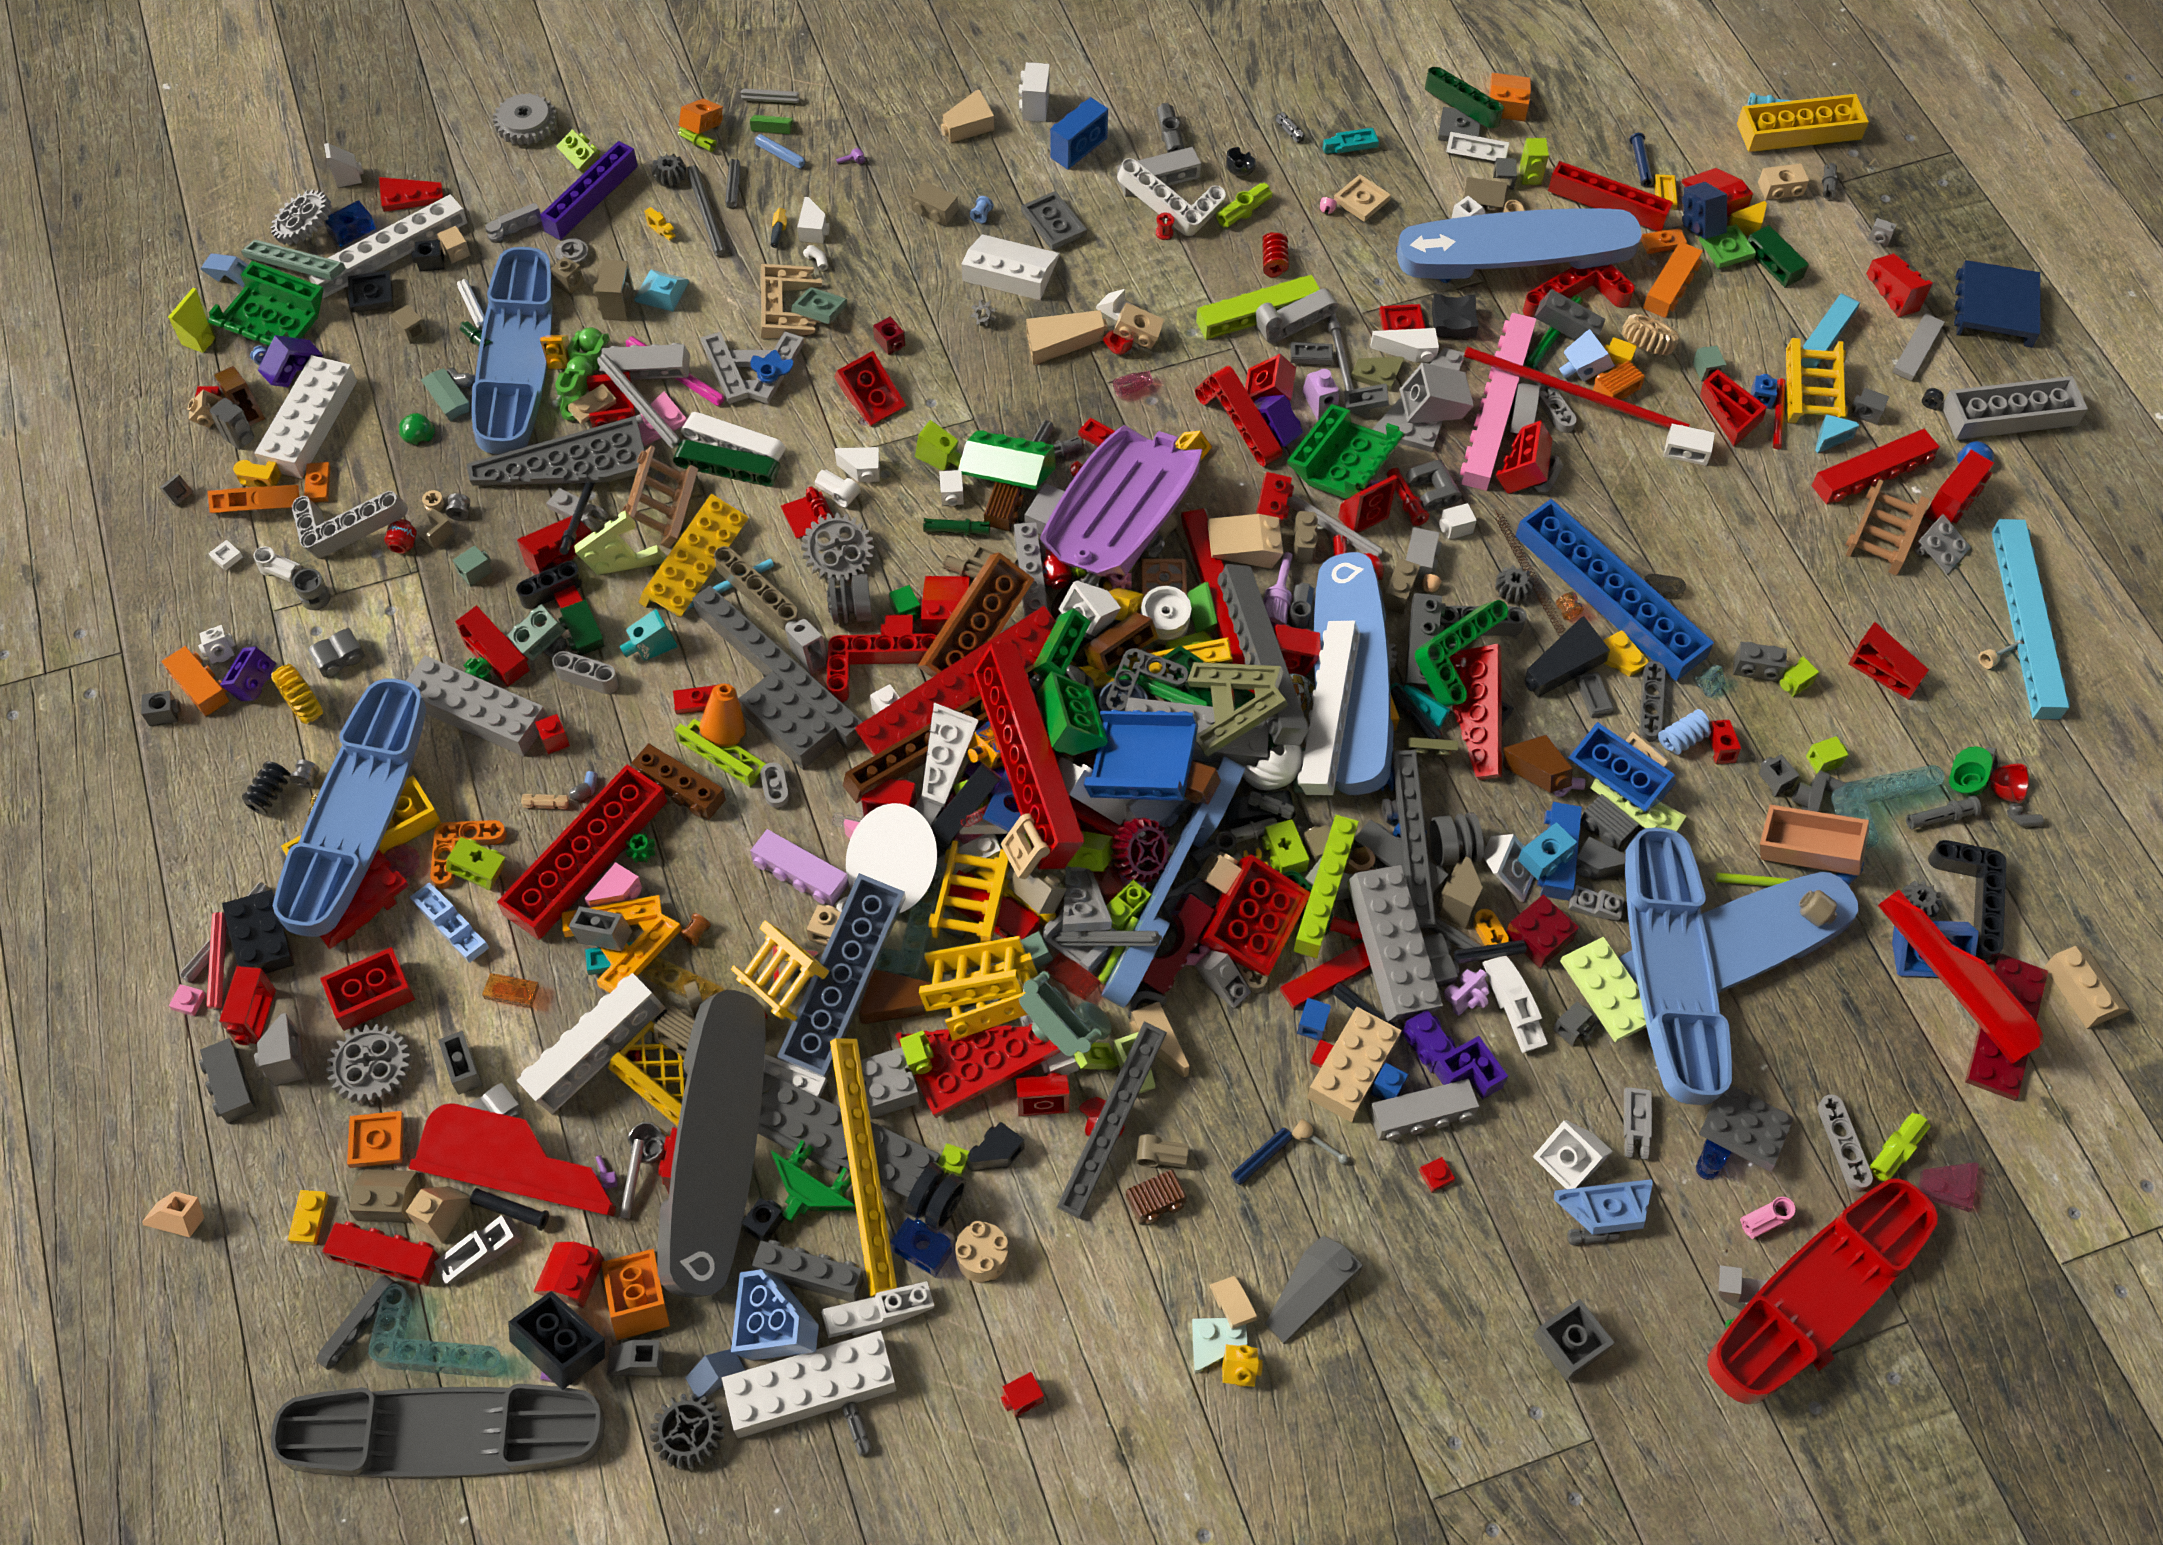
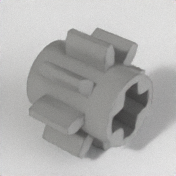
M980 299L979 306L975 304L972 306L975 312L971 317L977 319V325L980 322H984L987 326L989 319H996L993 312L997 308H993L990 305L991 300L984 303ZM983 308L986 309V315H985V316H982V315H981V314H982V311H981V310H982Z

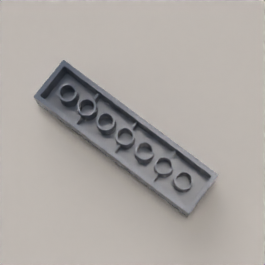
M861 873L858 874L820 959V963L829 970V973L825 979L817 975L813 976L796 1013L798 1018L792 1022L777 1056L779 1060L823 1078H828L834 1064L830 1041L835 1038L845 1039L906 899L905 891Z

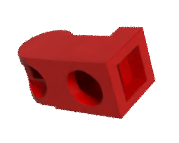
M1729 719L1709 721L1711 730L1709 739L1714 750L1713 758L1715 764L1736 763L1741 747Z

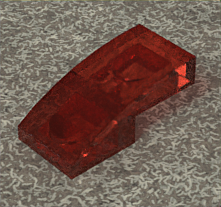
M1059 953L1044 969L1049 973L1050 978L1065 985L1068 992L1084 1001L1101 984L1100 980L1062 953Z

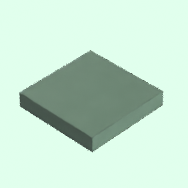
M810 287L792 305L791 312L830 324L847 306L848 299Z

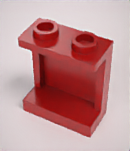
M622 372L632 383L630 372ZM607 374L587 376L589 392L604 384L616 398V404L605 411L589 413L592 428L635 416L634 405Z

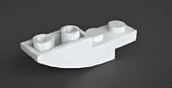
M1507 956L1484 961L1483 966L1500 1009L1505 1008L1521 1052L1525 1053L1546 1046L1548 1043L1539 1023V1020L1542 1019L1531 992L1516 967Z
M926 1281L879 1292L872 1298L825 1308L822 1311L828 1338L848 1333L857 1335L901 1322L933 1309L934 1303L928 1282Z

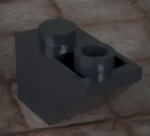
M1000 1121L996 1127L991 1126L987 1130L984 1140L979 1146L975 1145L967 1155L968 1169L980 1171L1008 1168L1025 1149L1024 1139Z

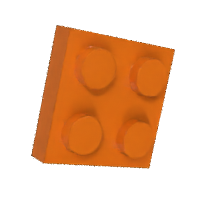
M402 1111L349 1117L347 1156L349 1168L402 1163L404 1114Z

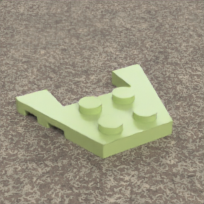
M626 511L618 514L619 518L616 521L610 520L604 524L605 528L599 533L594 531L575 545L576 554L597 575L662 564L666 559V554L657 545L635 553L619 536L636 528L635 521Z

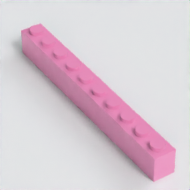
M1512 313L1510 320H1505L1502 332L1506 334L1505 336H1500L1497 348H1501V351H1496L1495 356L1523 366L1536 318ZM1491 367L1488 379H1492L1491 383H1486L1484 390L1487 398H1482L1479 410L1482 411V414H1477L1474 424L1478 428L1477 430H1472L1469 441L1473 445L1472 447H1467L1465 459H1468V462H1463L1460 475L1463 476L1462 485L1487 491L1520 376Z

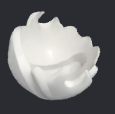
M1280 744L1267 753V759L1260 760L1256 767L1242 765L1245 767L1242 776L1251 786L1259 790L1271 791L1285 787L1296 778L1301 769L1302 748L1297 745Z

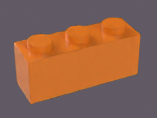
M184 646L161 661L170 676L205 717L229 702L225 694L227 690L220 685L222 681H215L213 679L216 677L208 665L205 667L201 665L203 660L196 651L191 653Z

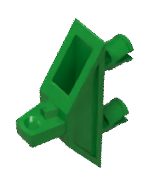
M800 1140V1143L789 1159H784L771 1150L788 1193V1197L785 1200L788 1207L782 1214L784 1219L793 1223L799 1213L805 1215L808 1210L856 1211V1205L845 1199L846 1197L844 1196L852 1184L851 1174L845 1180L848 1174L846 1168L842 1169L833 1185L827 1187L802 1171V1165L811 1152L814 1151L811 1145L803 1151L806 1145L805 1141Z

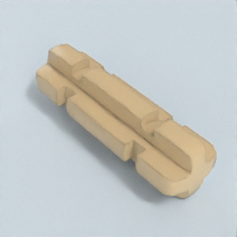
M523 794L521 803L524 808H533L535 806V808L555 809L556 807L558 809H568L569 798L567 795L555 797V795L536 794L535 796L533 794Z

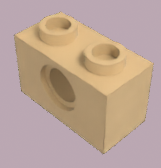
M1801 163L1763 168L1758 181L1765 200L1804 195L1809 183Z
M1126 302L1119 314L1113 333L1128 340L1133 337V342L1152 349L1159 337L1164 319Z

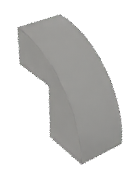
M1518 382L1510 432L1519 433L1522 427L1534 423L1539 398V386Z
M1720 1265L1719 1296L1727 1304L1742 1310L1767 1281L1742 1278V1268Z

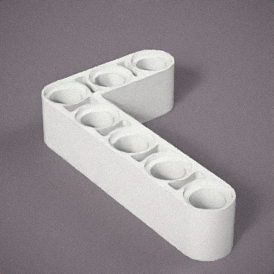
M1131 158L1125 159L1122 162L1117 176L1118 181L1155 212L1158 214L1170 213L1174 217L1173 226L1186 236H1193L1220 209L1226 196L1225 190L1215 185L1210 187L1191 206L1150 171Z

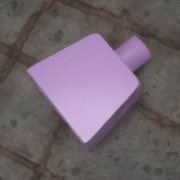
M1328 369L1309 373L1302 392L1318 421L1331 404L1338 406L1339 390Z

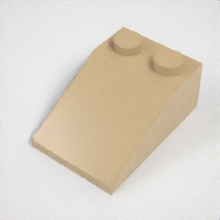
M1252 514L1212 518L1207 521L1212 558L1272 569L1283 555L1280 524L1277 517Z

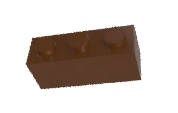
M1135 612L1083 646L1089 665L1107 673L1121 663L1126 651L1132 648L1141 650L1156 640L1158 635L1153 619Z

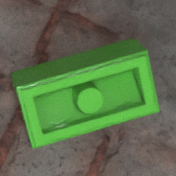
M753 115L750 119L751 131L790 134L793 118Z
M1204 582L1187 594L1192 608L1191 613L1196 633L1201 631L1210 633L1218 623L1209 583Z

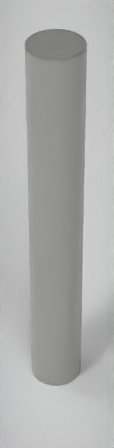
M634 1139L620 1218L630 1219L644 1140Z

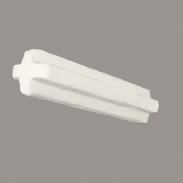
M468 280L458 281V289L476 327H483L485 316Z

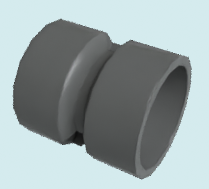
M308 568L294 575L292 585L303 607L308 610H319L329 603L330 593L320 572L316 569Z

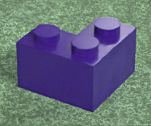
M275 335L258 371L270 385L289 387L296 371L304 369L311 355L322 358L323 354L310 340Z
M1285 395L1264 396L1254 402L1280 446H1286L1303 433L1300 426L1301 423L1295 416L1291 403Z
M1480 1036L1438 1058L1433 1069L1443 1085L1469 1079L1482 1100L1501 1090L1508 1078V1075Z

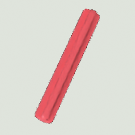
M223 912L212 914L207 1006L210 1009L222 1007L227 927Z

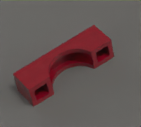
M1182 894L1170 913L1176 925L1175 943L1164 955L1153 957L1140 983L1154 992L1161 994L1168 992L1174 985L1175 975L1186 965L1188 953L1199 943L1200 933L1210 924L1214 909L1191 894Z

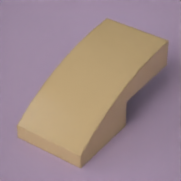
M1235 1276L1210 1284L1220 1310L1223 1309L1231 1329L1256 1321L1257 1315Z

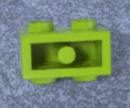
M573 129L556 146L583 174L601 158L599 155L601 151L593 143L589 145L590 140L582 132L577 134Z

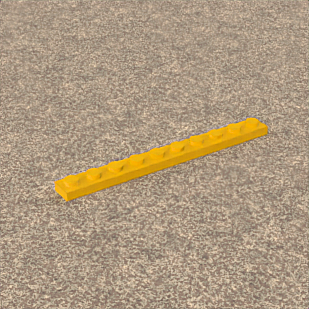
M835 1038L830 1041L869 1295L873 1297L876 1293L896 1289L897 1285L857 1039Z

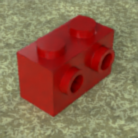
M1266 471L1256 514L1279 518V524H1281L1283 518L1287 519L1290 506L1286 505L1288 497L1292 498L1294 485L1291 484L1292 477Z

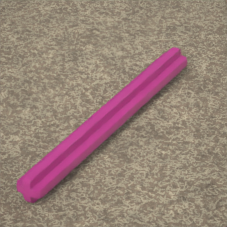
M630 336L625 342L626 347L632 345L647 346L633 336ZM690 373L688 377L675 378L716 406H720L725 400L723 394Z

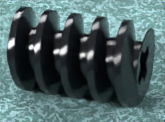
M270 761L263 763V769H260L257 773L258 777H254L252 780L253 784L247 787L248 792L242 794V800L245 805L254 812L264 816L268 812L263 807L272 808L273 806L269 799H278L274 791L279 793L283 791L279 783L287 785L288 781L284 776H291V773L283 766Z

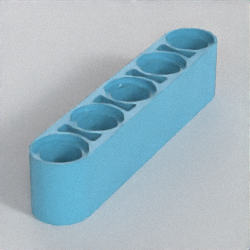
M1841 293L1806 341L1803 349L1829 351L1855 314L1860 302ZM1802 358L1801 365L1806 368L1816 369L1823 359Z

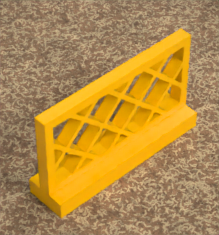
M650 1021L620 1052H617L611 1058L608 1069L678 1127L684 1094V1082H686L683 1077V1056L677 1053L678 1060L664 1061L663 1049L671 1048L660 1043V1041L659 1044H645L644 1036L650 1030L654 1033L655 1024ZM659 1049L660 1061H646L645 1050ZM630 1050H641L642 1061L632 1062L625 1055ZM678 1065L679 1077H665L664 1066ZM660 1066L661 1078H651L647 1074L646 1067ZM680 1082L681 1094H670L666 1090V1083Z

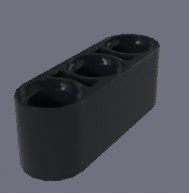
M567 561L519 582L516 591L521 605L526 609H533L554 600V594L573 585L578 589L582 585V579L577 564Z
M1281 790L1261 793L1263 797L1267 795L1282 801L1284 805L1288 803L1294 806L1291 792ZM1250 795L1231 798L1226 809L1229 827L1238 828L1250 824V821L1255 823L1271 817H1275L1277 822L1291 820L1296 816L1295 810L1291 819L1282 817L1280 813L1277 815L1261 809L1260 805L1257 807L1248 803Z

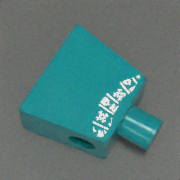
M657 609L629 626L626 631L631 640L620 645L626 658L639 652L643 660H649L678 647Z

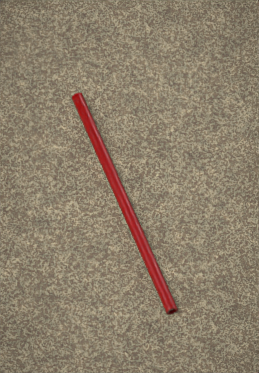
M1468 346L1463 357L1669 429L1672 424L1690 426L1688 423Z

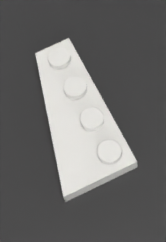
M934 703L922 799L943 807L945 806L978 724V719Z

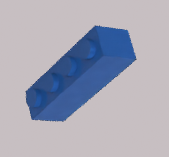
M1553 802L1551 809L1545 812L1544 824L1548 825L1547 829L1557 822L1577 841L1574 849L1575 854L1568 862L1564 863L1562 861L1557 865L1558 867L1554 873L1548 877L1544 875L1538 880L1537 886L1541 887L1540 896L1544 894L1546 897L1567 901L1571 898L1575 883L1581 806ZM1545 851L1547 854L1553 855L1551 852Z

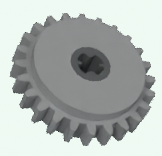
M522 93L520 95H513V97L506 98V101L500 103V108H496V113H493L496 133H499L500 138L504 137L506 142L510 140L512 144L530 145L538 143V141L544 140L547 135L550 136V130L554 131V125H557V114L554 105H551L550 100L546 101L545 97L540 98L538 94Z

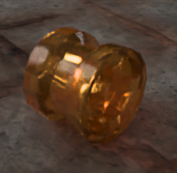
M1574 592L1562 595L1555 603L1557 608L1562 610L1561 615L1565 620L1578 617L1584 610L1582 604L1578 603V597Z

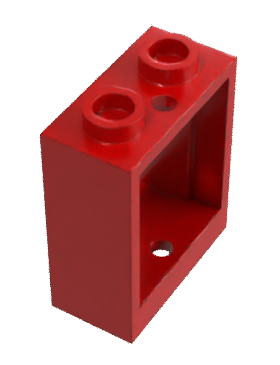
M236 967L219 1022L234 1042L239 1045L257 1044L261 1039L276 989L261 968Z

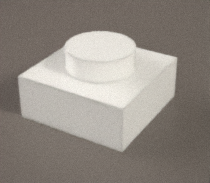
M227 540L209 553L211 559L225 571L243 558L241 552Z

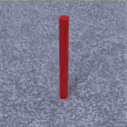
M1783 378L1777 380L1773 433L1774 449L1782 447L1786 380Z

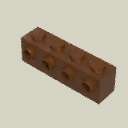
M649 743L631 762L632 768L661 786L665 794L679 806H686L697 817L702 816L710 820L726 801L722 787Z

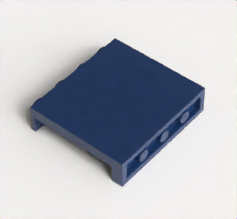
M1965 260L1962 268L1957 269L1955 280H1958L1955 289V295L1958 296L1954 307V310L1957 311L1954 320V326L1957 327L1956 335L1960 336L1963 328L1966 327L2024 337V347L2033 348L2040 335V272Z

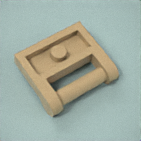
M1031 814L1022 815L1001 843L1016 875L1021 879H1027L1041 858L1046 857L1050 853V848L1047 843L1042 841L1034 826L1035 821ZM1025 830L1034 845L1033 850L1024 835Z

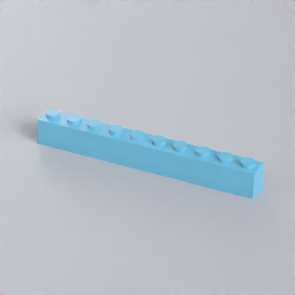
M1999 519L1991 534L2015 642L2016 640H2024L2025 642L2024 644H2018L2017 651L2032 718L2061 719L2070 707V700L2066 697L2065 679L2061 675V661L2057 658L2056 641L2053 639L2051 632L2052 623L2047 615V602H2044L2043 584L2040 583L2038 576L2039 567L2034 559L2035 549L2031 546L2030 529H2027L2026 520Z

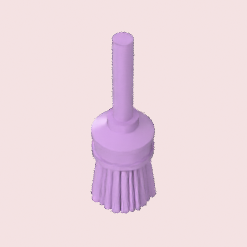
M1289 552L1283 555L1277 584L1267 588L1263 598L1273 629L1277 624L1287 625L1288 611L1293 597L1286 587L1292 560V554Z

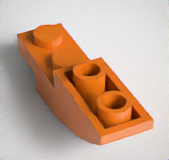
M299 485L207 491L209 513L292 508L293 502L300 497Z

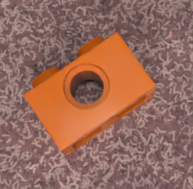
M704 98L681 107L678 126L697 134L720 126L723 120V106Z

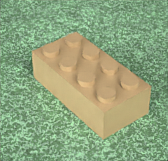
M1356 1007L1311 1084L1307 1099L1352 1123L1385 1062H1387L1397 1045L1402 1030Z

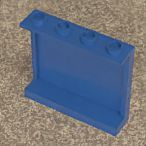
M1140 710L1100 711L1108 743L1098 748L1092 777L1085 778L1084 787L1090 798L1184 801L1199 727L1194 714L1187 711L1165 712L1161 710L1156 712H1143Z

